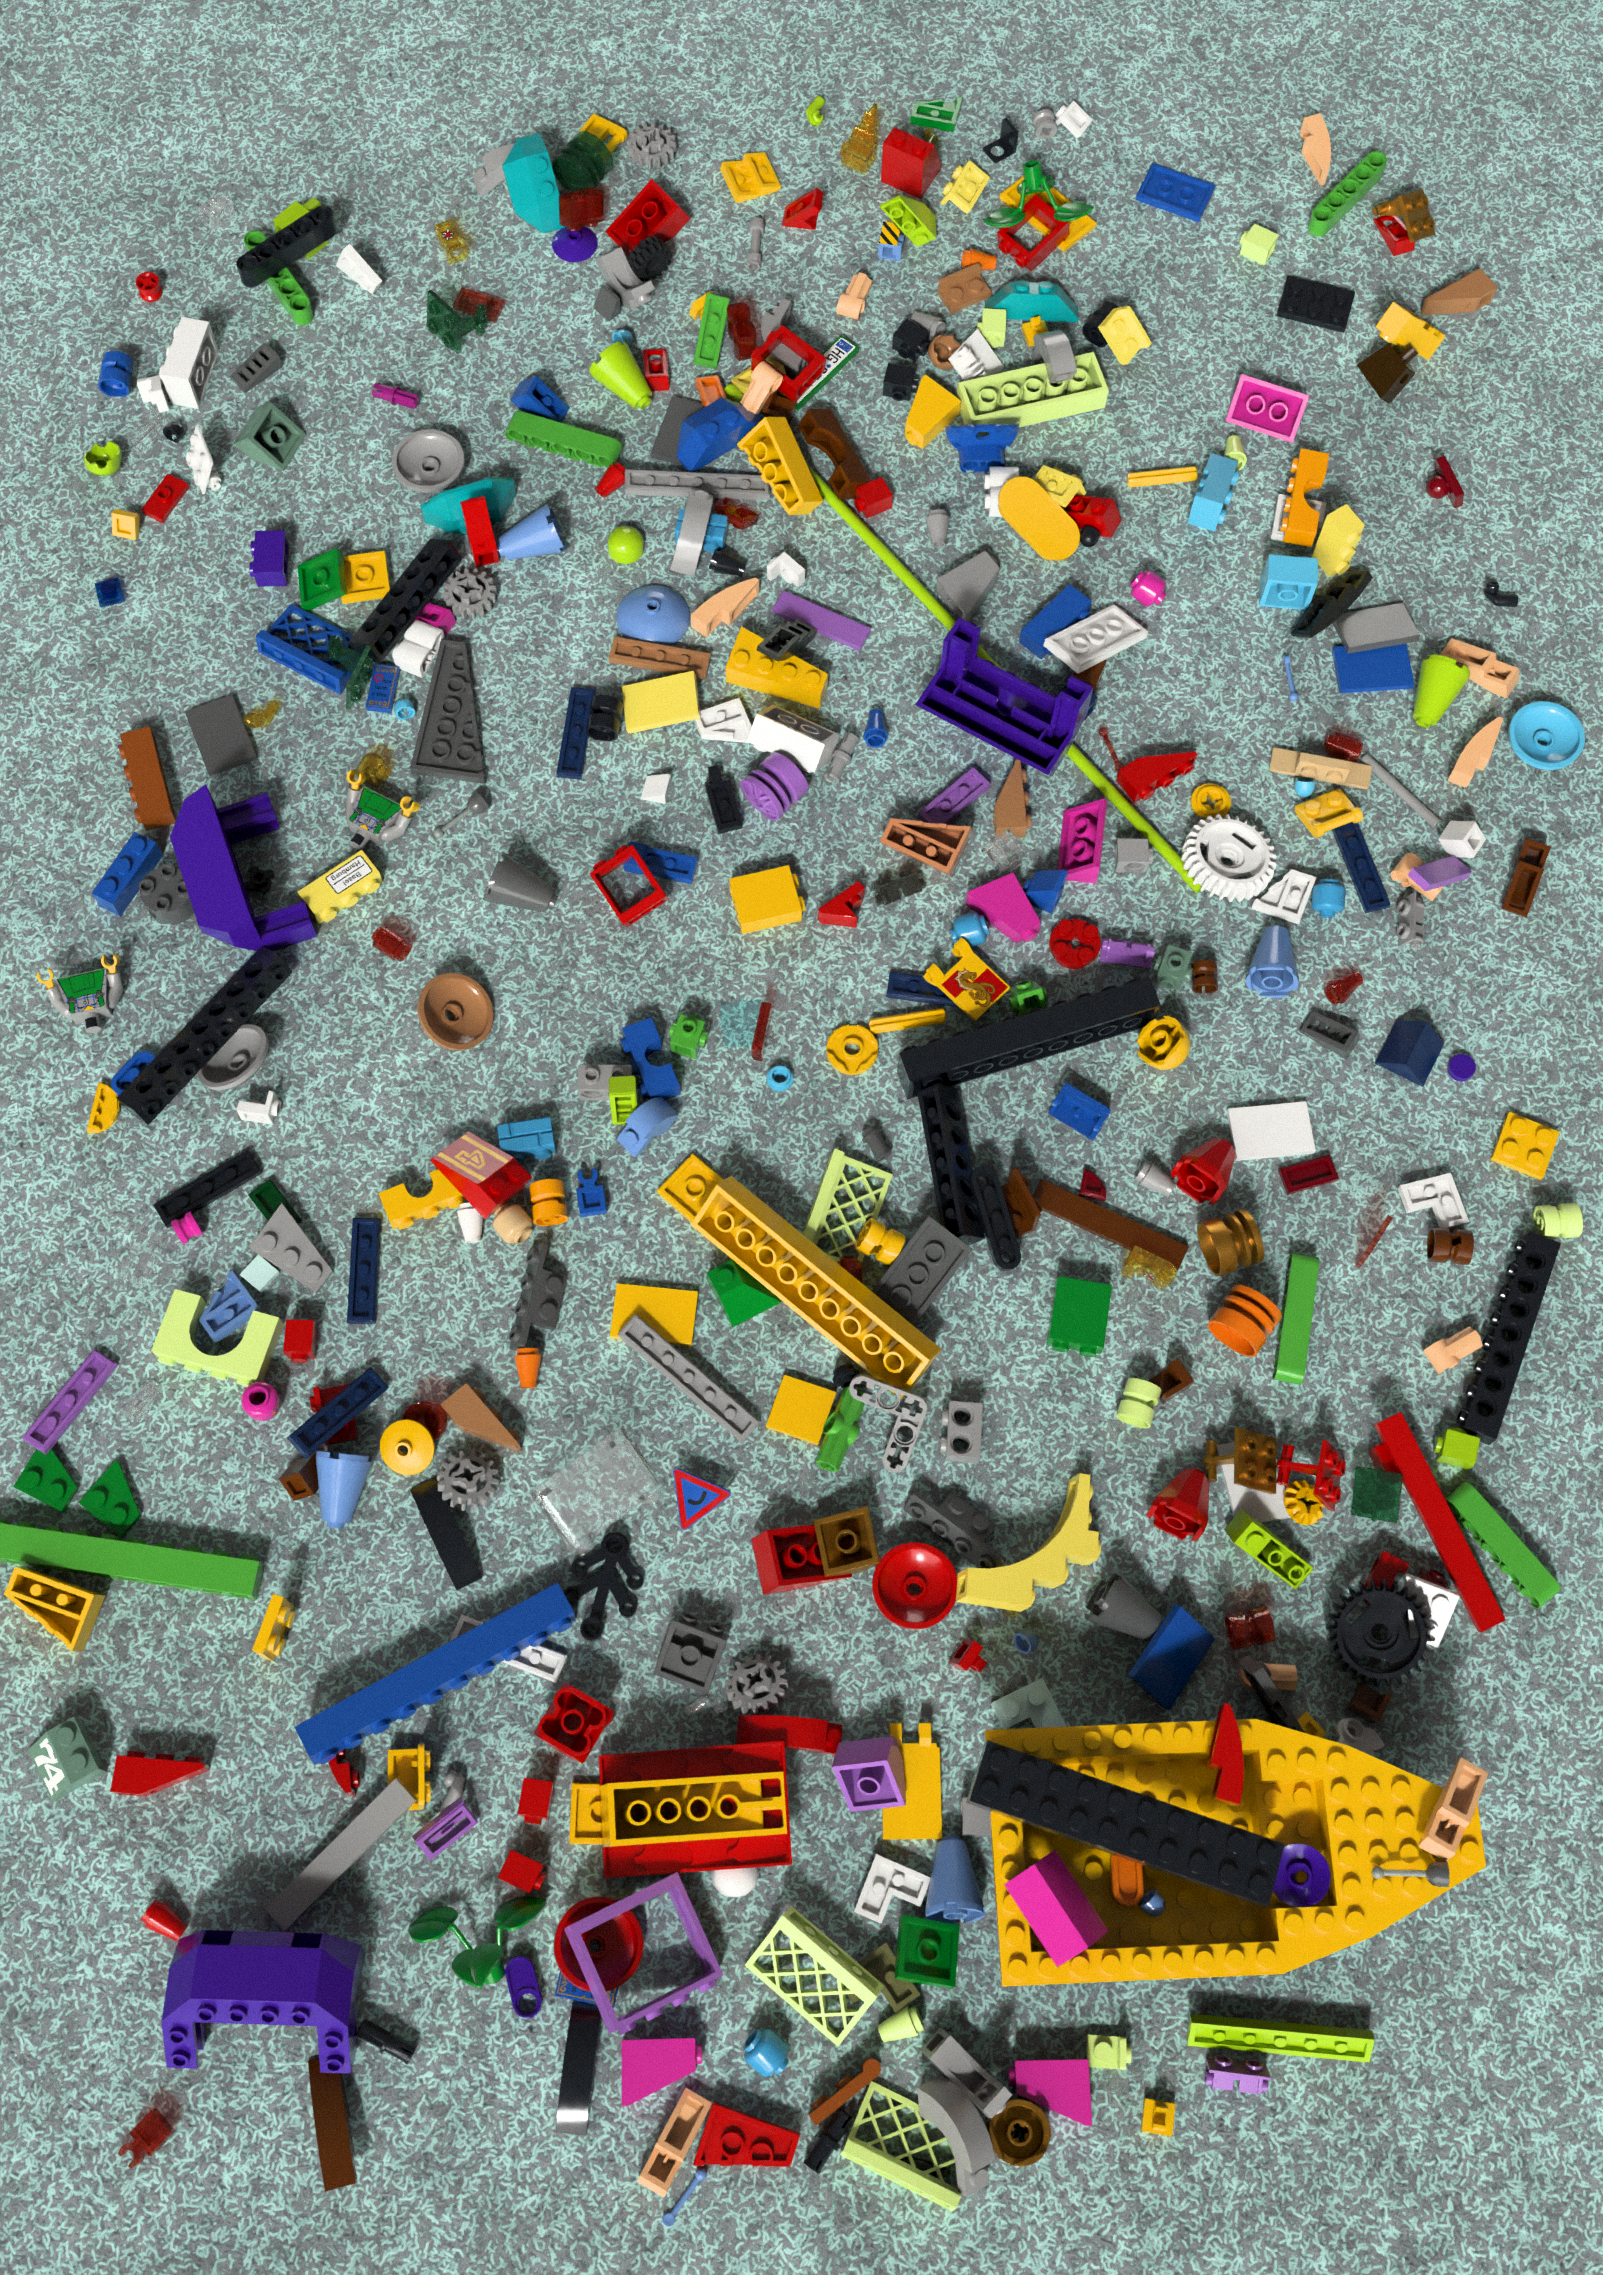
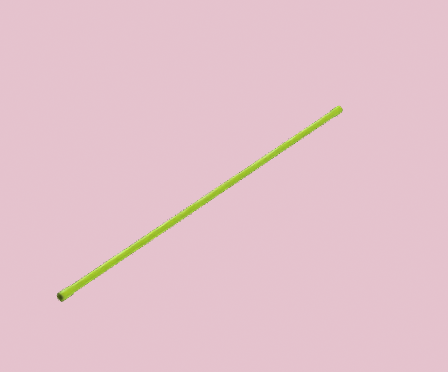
M729 384L724 389L727 399L740 403L744 395L734 384ZM807 464L816 486L825 501L950 631L956 622L952 615L841 499H838L835 492ZM979 645L977 657L989 660L995 666L1002 669ZM1072 743L1066 755L1128 821L1148 839V842L1180 874L1183 881L1196 894L1199 893L1202 886L1200 884L1193 885L1195 878L1187 877L1189 870L1183 869L1185 862L1181 860L1178 853Z

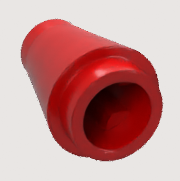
M615 462L613 465L610 464L594 488L595 491L605 499L625 484V468L618 462Z
M156 1899L141 1918V1921L146 1924L145 1928L176 1942L188 1927L164 1901L161 1903Z

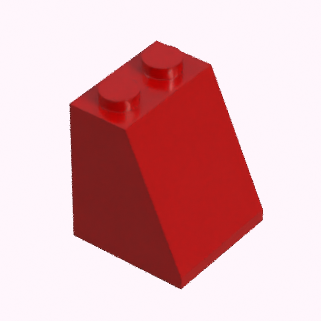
M894 127L883 142L881 182L921 199L942 168L936 147L932 143Z

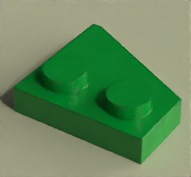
M956 97L955 102L943 103V99L915 102L910 117V124L954 132L963 97Z
M36 1449L13 1486L62 1513L65 1512L79 1489L53 1449L47 1455Z
M115 1460L78 1503L123 1538L139 1520L141 1513L135 1503L133 1493L123 1473V1468Z

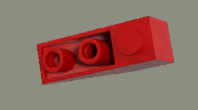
M1075 495L1066 508L1060 506L1075 521L1079 529L1082 530L1084 526L1093 527L1100 532L1101 537L1111 538L1122 521L1114 499Z
M485 497L470 498L460 502L467 538L476 568L499 562Z
M1196 752L1139 757L1119 770L1116 782L1134 803L1140 799L1145 801L1159 787L1166 788L1172 784L1178 775L1182 774L1184 776L1190 773L1195 767L1194 763L1198 754Z
M127 1751L126 1756L117 1755L110 1792L147 1797L210 1771V1765L203 1763V1758L185 1756V1761H174V1755L156 1754V1758L153 1759L144 1758V1752Z

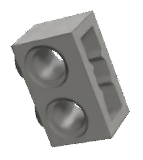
M578 1065V1094L580 1100H610L609 1078L633 1076L632 1065Z
M949 1401L948 1409L942 1410L941 1425L947 1426L946 1436H941L940 1453H945V1461L979 1463L983 1403ZM958 1413H963L969 1418V1422L959 1424L954 1416ZM957 1440L964 1441L968 1449L959 1452L955 1450L953 1443Z

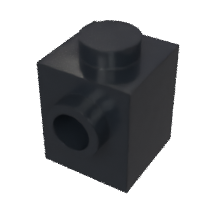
M906 319L893 334L892 349L897 351L901 357L909 358L915 362L920 356L924 357L927 354L930 345V332Z
M888 363L883 382V396L892 397L896 401H910L912 393H917L919 379L915 378L916 368Z

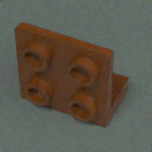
M1016 1167L1011 1170L1008 1183L1002 1185L1001 1188L1017 1239L1036 1230L1042 1207L1037 1197H1032L1029 1192L1030 1184L1024 1173L1020 1174Z

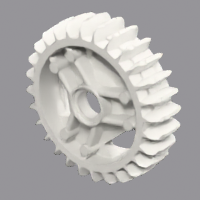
M1217 814L1214 819L1208 816L1205 821L1200 820L1191 829L1182 847L1183 855L1181 860L1185 862L1183 869L1189 870L1187 877H1194L1193 885L1200 884L1202 886L1201 892L1207 889L1210 891V897L1217 894L1219 895V900L1227 897L1228 901L1232 902L1235 897L1238 902H1241L1244 897L1246 900H1250L1253 896H1258L1267 887L1276 868L1275 860L1277 856L1272 854L1275 847L1268 846L1270 839L1262 837L1264 831L1257 832V825L1249 826L1247 824L1248 819L1244 822L1239 821L1238 816L1234 820L1230 819L1229 814L1224 819H1222L1220 814ZM1200 843H1204V846L1207 847L1206 861L1201 854ZM1221 858H1229L1233 865L1227 866L1223 864ZM1242 876L1248 877V879H1234Z

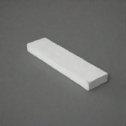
M461 1614L450 1641L483 1624V1622ZM530 1645L522 1650L517 1658L502 1662L557 1683L568 1655L542 1645L536 1647Z

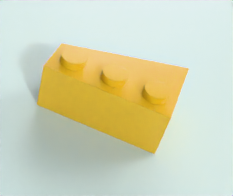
M1395 302L1390 305L1376 325V328L1381 331L1379 334L1381 338L1400 348L1402 346L1405 347L1408 343H1412L1418 350V355L1426 360L1431 358L1446 337V335L1414 312Z
M28 1567L14 1568L4 1593L6 1597L30 1617H34L45 1626L48 1632L66 1644L65 1646L71 1651H84L106 1596Z

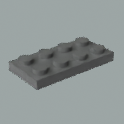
M928 1216L872 1292L915 1327L973 1249L932 1217Z

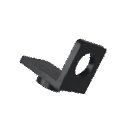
M1007 118L1002 119L1000 139L983 147V151L993 163H998L1016 153L1018 131ZM999 146L1003 148L1004 153L1001 156H995L991 153V149Z

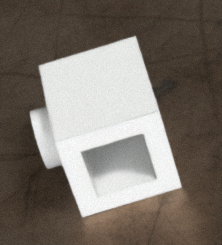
M1450 821L1438 840L1449 856L1474 858L1486 838L1476 822Z

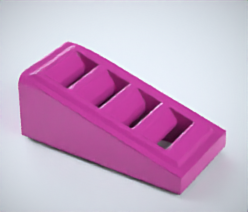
M429 602L413 621L414 623L416 620L439 628L443 630L444 636L448 634L456 623L450 609ZM425 611H428L424 617H421Z

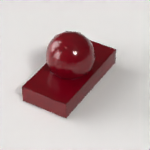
M1443 455L1436 458L1435 472L1437 475L1431 477L1427 482V494L1434 499H1441L1448 495L1454 508L1461 507L1464 492L1446 457Z

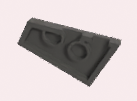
M1250 1656L1242 1659L1239 1663L1271 1723L1305 1733L1283 1699L1281 1691L1270 1679L1272 1675L1267 1666L1262 1661L1257 1663Z

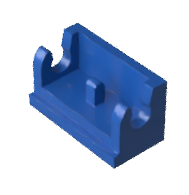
M1066 1082L1053 1101L1048 1114L1094 1141L1108 1120L1111 1109Z

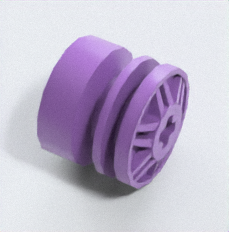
M772 752L759 764V770L754 769L749 776L741 781V789L754 808L766 818L777 821L783 816V813L790 809V803L795 804L808 792V783L792 761L780 753Z

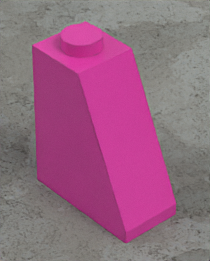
M1014 873L967 892V906L979 915H984L986 921L1015 943L1022 940L1029 942L1038 936L1041 922Z
M696 2038L622 2040V2106H629L696 2071V2064H702V2044H696Z
M1089 2059L1012 2060L1013 2067L1007 2068L1008 2086L1014 2087L1015 2094L1080 2124L1092 2126Z

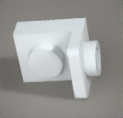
M1074 100L1067 107L1063 105L1054 115L1057 118L1055 120L1056 125L1058 126L1062 123L1076 138L1082 135L1093 120Z
M160 375L137 380V386L144 403L151 401L152 404H157L159 413L169 411L167 396Z
M785 552L771 559L767 565V579L769 581H772L781 573L783 579L789 584L793 583L800 587L805 582V569Z
M269 1091L265 1104L258 1100L239 1101L237 1112L241 1120L273 1124L274 1117L280 1114L281 1101H279L275 1091Z

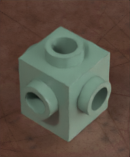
M1168 944L1164 957L1158 956L1153 971L1158 972L1155 982L1160 983L1165 988L1179 990L1183 981L1187 983L1189 981L1193 968L1188 966L1193 953Z

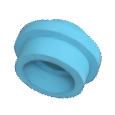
M775 1066L767 1074V1083L774 1091H785L793 1083V1074L785 1066ZM783 1076L785 1080L782 1083H778L775 1081V1078Z

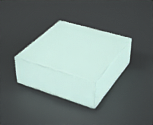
M258 1254L239 1275L262 1293L280 1273Z

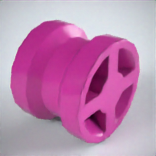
M191 1211L185 1213V1216L180 1220L174 1219L170 1221L183 1245L188 1243L191 1237L203 1235Z

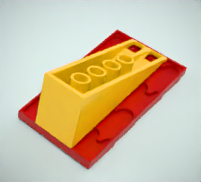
M784 1741L598 1756L603 1878L792 1865Z

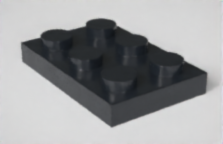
M1288 275L1276 316L1344 333L1355 292Z

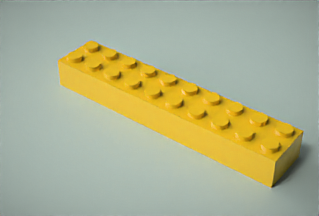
M730 1176L715 1186L691 1223L696 1230L873 1377L911 1391L942 1350L734 1177Z

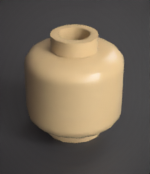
M504 1204L495 1211L492 1226L504 1242L518 1245L530 1237L533 1232L531 1229L533 1221L520 1205L512 1204L507 1206Z

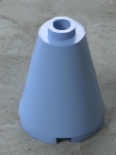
M549 504L544 505L499 537L500 542L496 543L501 557L506 556L507 560L567 551L565 540L561 542L560 539L562 530Z
M1272 925L1263 931L1246 975V985L1250 991H1252V988L1262 991L1259 996L1284 998L1289 996V991L1294 989L1295 992L1297 990L1299 976L1289 931L1280 925Z
M316 1451L322 1521H327V1527L344 1528V1523H351L373 1462V1456Z
M944 1836L942 1841L936 1845L925 1908L926 1917L929 1920L953 1924L952 1919L964 1918V1923H971L985 1917V1907L965 1841L960 1840L959 1836Z

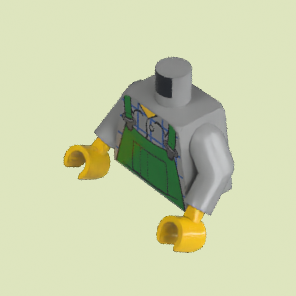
M350 770L347 774V780L352 785L348 787L346 797V820L350 831L355 834L349 843L360 851L364 849L368 841L381 847L385 842H390L403 836L412 819L411 812L419 810V803L414 801L411 807H409L411 797H403L400 804L365 786L361 789L359 785L365 782L366 775L360 772L359 779L356 781L354 779L355 770Z
M105 954L101 958V963L105 968L56 979L57 984L53 982L54 972L52 969L47 968L50 973L49 980H43L39 971L37 972V979L46 985L45 991L53 1007L65 1018H72L75 1024L84 1023L87 1033L93 1034L102 1030L100 1019L112 1016V1008L117 1006L123 993L120 971L116 969V966L120 963V957L117 954H113V965L107 962V955Z

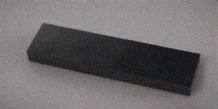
M246 1150L153 1204L165 1226L169 1228L172 1226L170 1221L182 1219L185 1213L189 1211L192 1214L262 1174V1171L250 1151Z

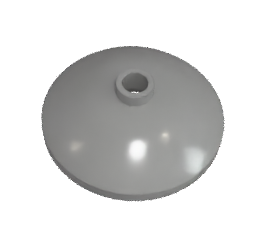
M434 429L419 430L407 435L397 444L392 455L393 471L399 482L413 491L422 493L437 492L451 486L462 474L465 464L463 449L459 442L450 434Z
M243 1024L207 1064L197 1072L201 1083L212 1090H226L246 1082L260 1069L266 1059L269 1048L267 1034L257 1025Z

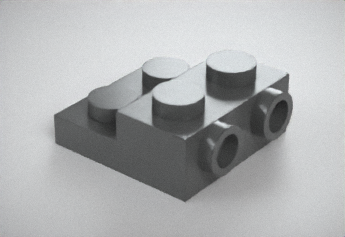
M682 1613L681 1617L676 1615L671 1621L653 1674L708 1694L729 1635L724 1634L725 1629L717 1624L709 1623L708 1627L698 1624V1618L687 1613Z

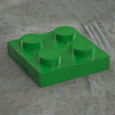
M338 548L297 566L301 608L305 611L315 609L347 594L343 552Z
M907 1915L900 1916L894 1979L947 1989L954 1988L956 1984L960 1925Z

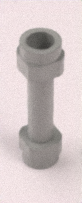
M758 217L751 219L750 235L752 237L750 253L747 254L746 267L748 270H759L761 266L759 249L761 235L764 234V220Z

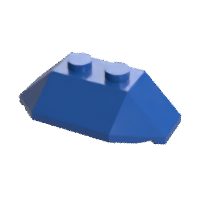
M721 397L682 421L677 459L688 472H696L737 447V443L764 418L760 413L754 414L748 411L739 402Z

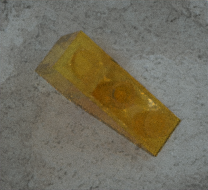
M876 103L873 104L869 111H865L861 123L853 128L851 137L842 144L840 149L841 165L863 175H866L876 160Z

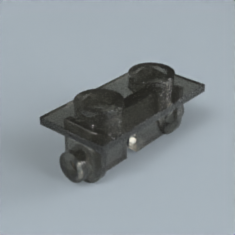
M910 868L900 872L899 879L891 881L890 877L875 882L877 887L870 890L871 892L877 890L878 895L875 896L877 904L886 906L889 903L900 900L899 889H902L904 897L922 892L926 884L923 878H918L917 874L923 871L914 872V869Z

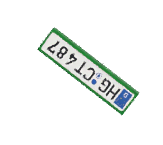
M840 335L822 353L826 357L825 371L796 402L797 411L859 352V347ZM780 393V397L789 399L784 394Z

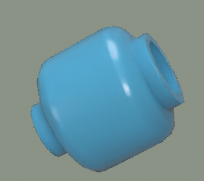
M1319 880V883L1312 888L1311 908L1316 912H1320V917L1334 918L1335 913L1342 912L1345 908L1346 888L1340 884L1339 880Z
M975 911L956 917L953 922L954 928L950 929L954 943L962 937L971 948L985 943L986 935L990 934L984 915L979 916Z
M756 2029L744 2043L743 2049L745 2050L744 2059L746 2063L761 2076L768 2077L773 2073L779 2075L786 2068L789 2059L786 2058L789 2050L788 2044L771 2029H763L761 2031Z

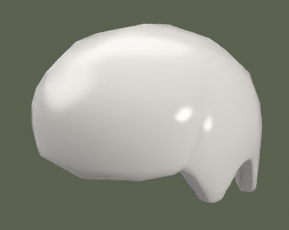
M758 1867L711 1871L713 1886L726 1897L747 1895L756 1887L759 1877Z

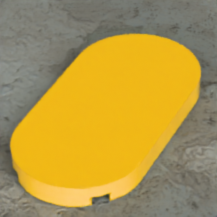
M1015 477L1003 485L998 494V509L1008 524L1045 560L1061 561L1069 558L1076 551L1080 542V532L1075 521L1035 480L1028 477Z

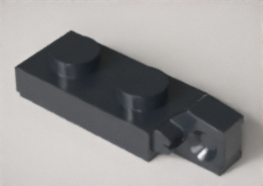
M718 765L708 767L710 781L705 782V791L717 833L721 834L742 829V821L730 780L727 777L721 778Z

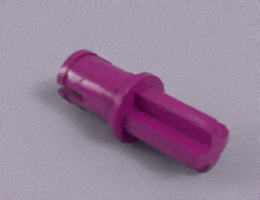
M379 382L373 385V388L382 391L372 390L374 398L389 401L394 406L399 404L411 409H416L417 405H419L418 395L403 391L398 386L393 388Z

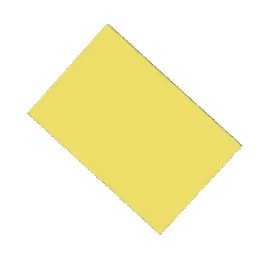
M694 671L622 686L625 723L628 733L701 718L696 674Z

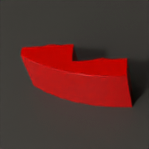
M345 1748L336 1753V1757L328 1763L340 1787L346 1794L354 1796L356 1795V1787H360L359 1770L354 1769V1765L351 1763H341L342 1759H346Z

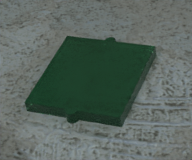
M1356 1466L1351 1515L1371 1518L1373 1522L1382 1520L1398 1523L1403 1474L1384 1471L1382 1467L1373 1469Z

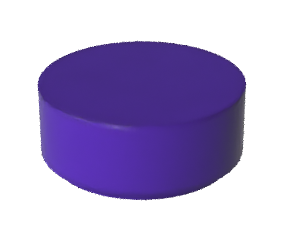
M1459 1054L1450 1060L1447 1070L1451 1078L1464 1082L1473 1076L1476 1065L1471 1057Z

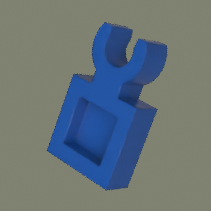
M592 1168L593 1176L590 1179H584L581 1170L577 1173L578 1181L584 1187L576 1189L580 1217L607 1213L603 1185L595 1186L598 1182L596 1168Z

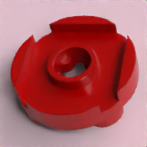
M1079 919L1061 920L1053 929L1049 939L1050 953L1061 966L1069 969H1081L1093 963L1101 949L1098 928ZM1077 939L1082 946L1072 949V945L1068 941Z

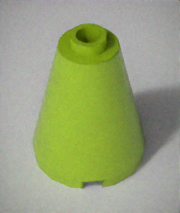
M620 341L615 342L599 354L602 359L598 364L595 362L591 364L589 373L595 380L634 409H645L651 403L653 393L629 346L624 341L623 344Z
M1433 654L1428 659H1426V656L1423 658L1413 711V718L1416 720L1417 725L1429 728L1439 722L1470 678L1471 672L1465 665L1461 669L1455 665L1457 660L1443 655Z

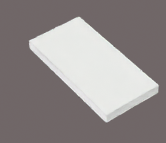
M1113 604L1046 638L1043 646L1078 674L1144 640L1147 637L1148 631Z

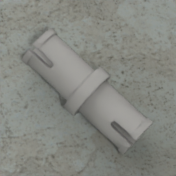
M848 732L844 733L838 749L832 754L831 764L824 774L827 780L832 782L835 780V783H839L845 767L850 765L851 755L856 744L859 742V738L856 735L848 734Z

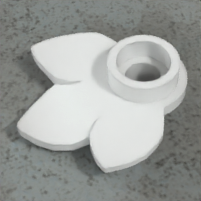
M1344 1718L1336 1725L1338 1743L1351 1746L1375 1757L1374 1751L1384 1746L1382 1739L1373 1729L1364 1727L1355 1718Z

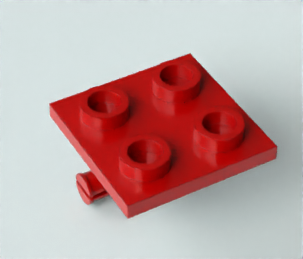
M1323 1440L1318 1465L1292 1462L1295 1447L1283 1444L1281 1460H1277L1279 1471L1276 1483L1288 1486L1290 1470L1315 1475L1316 1481L1313 1495L1328 1510L1335 1512L1336 1503H1339L1341 1499L1340 1477L1344 1476L1346 1470V1462L1342 1455L1328 1440Z

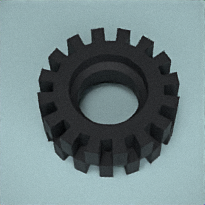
M650 236L646 237V241L640 240V245L635 244L633 246L635 250H631L629 252L631 256L627 257L632 271L643 282L649 281L651 278L654 280L657 275H663L661 272L667 271V265L671 264L670 259H672L670 250L656 236L652 238Z

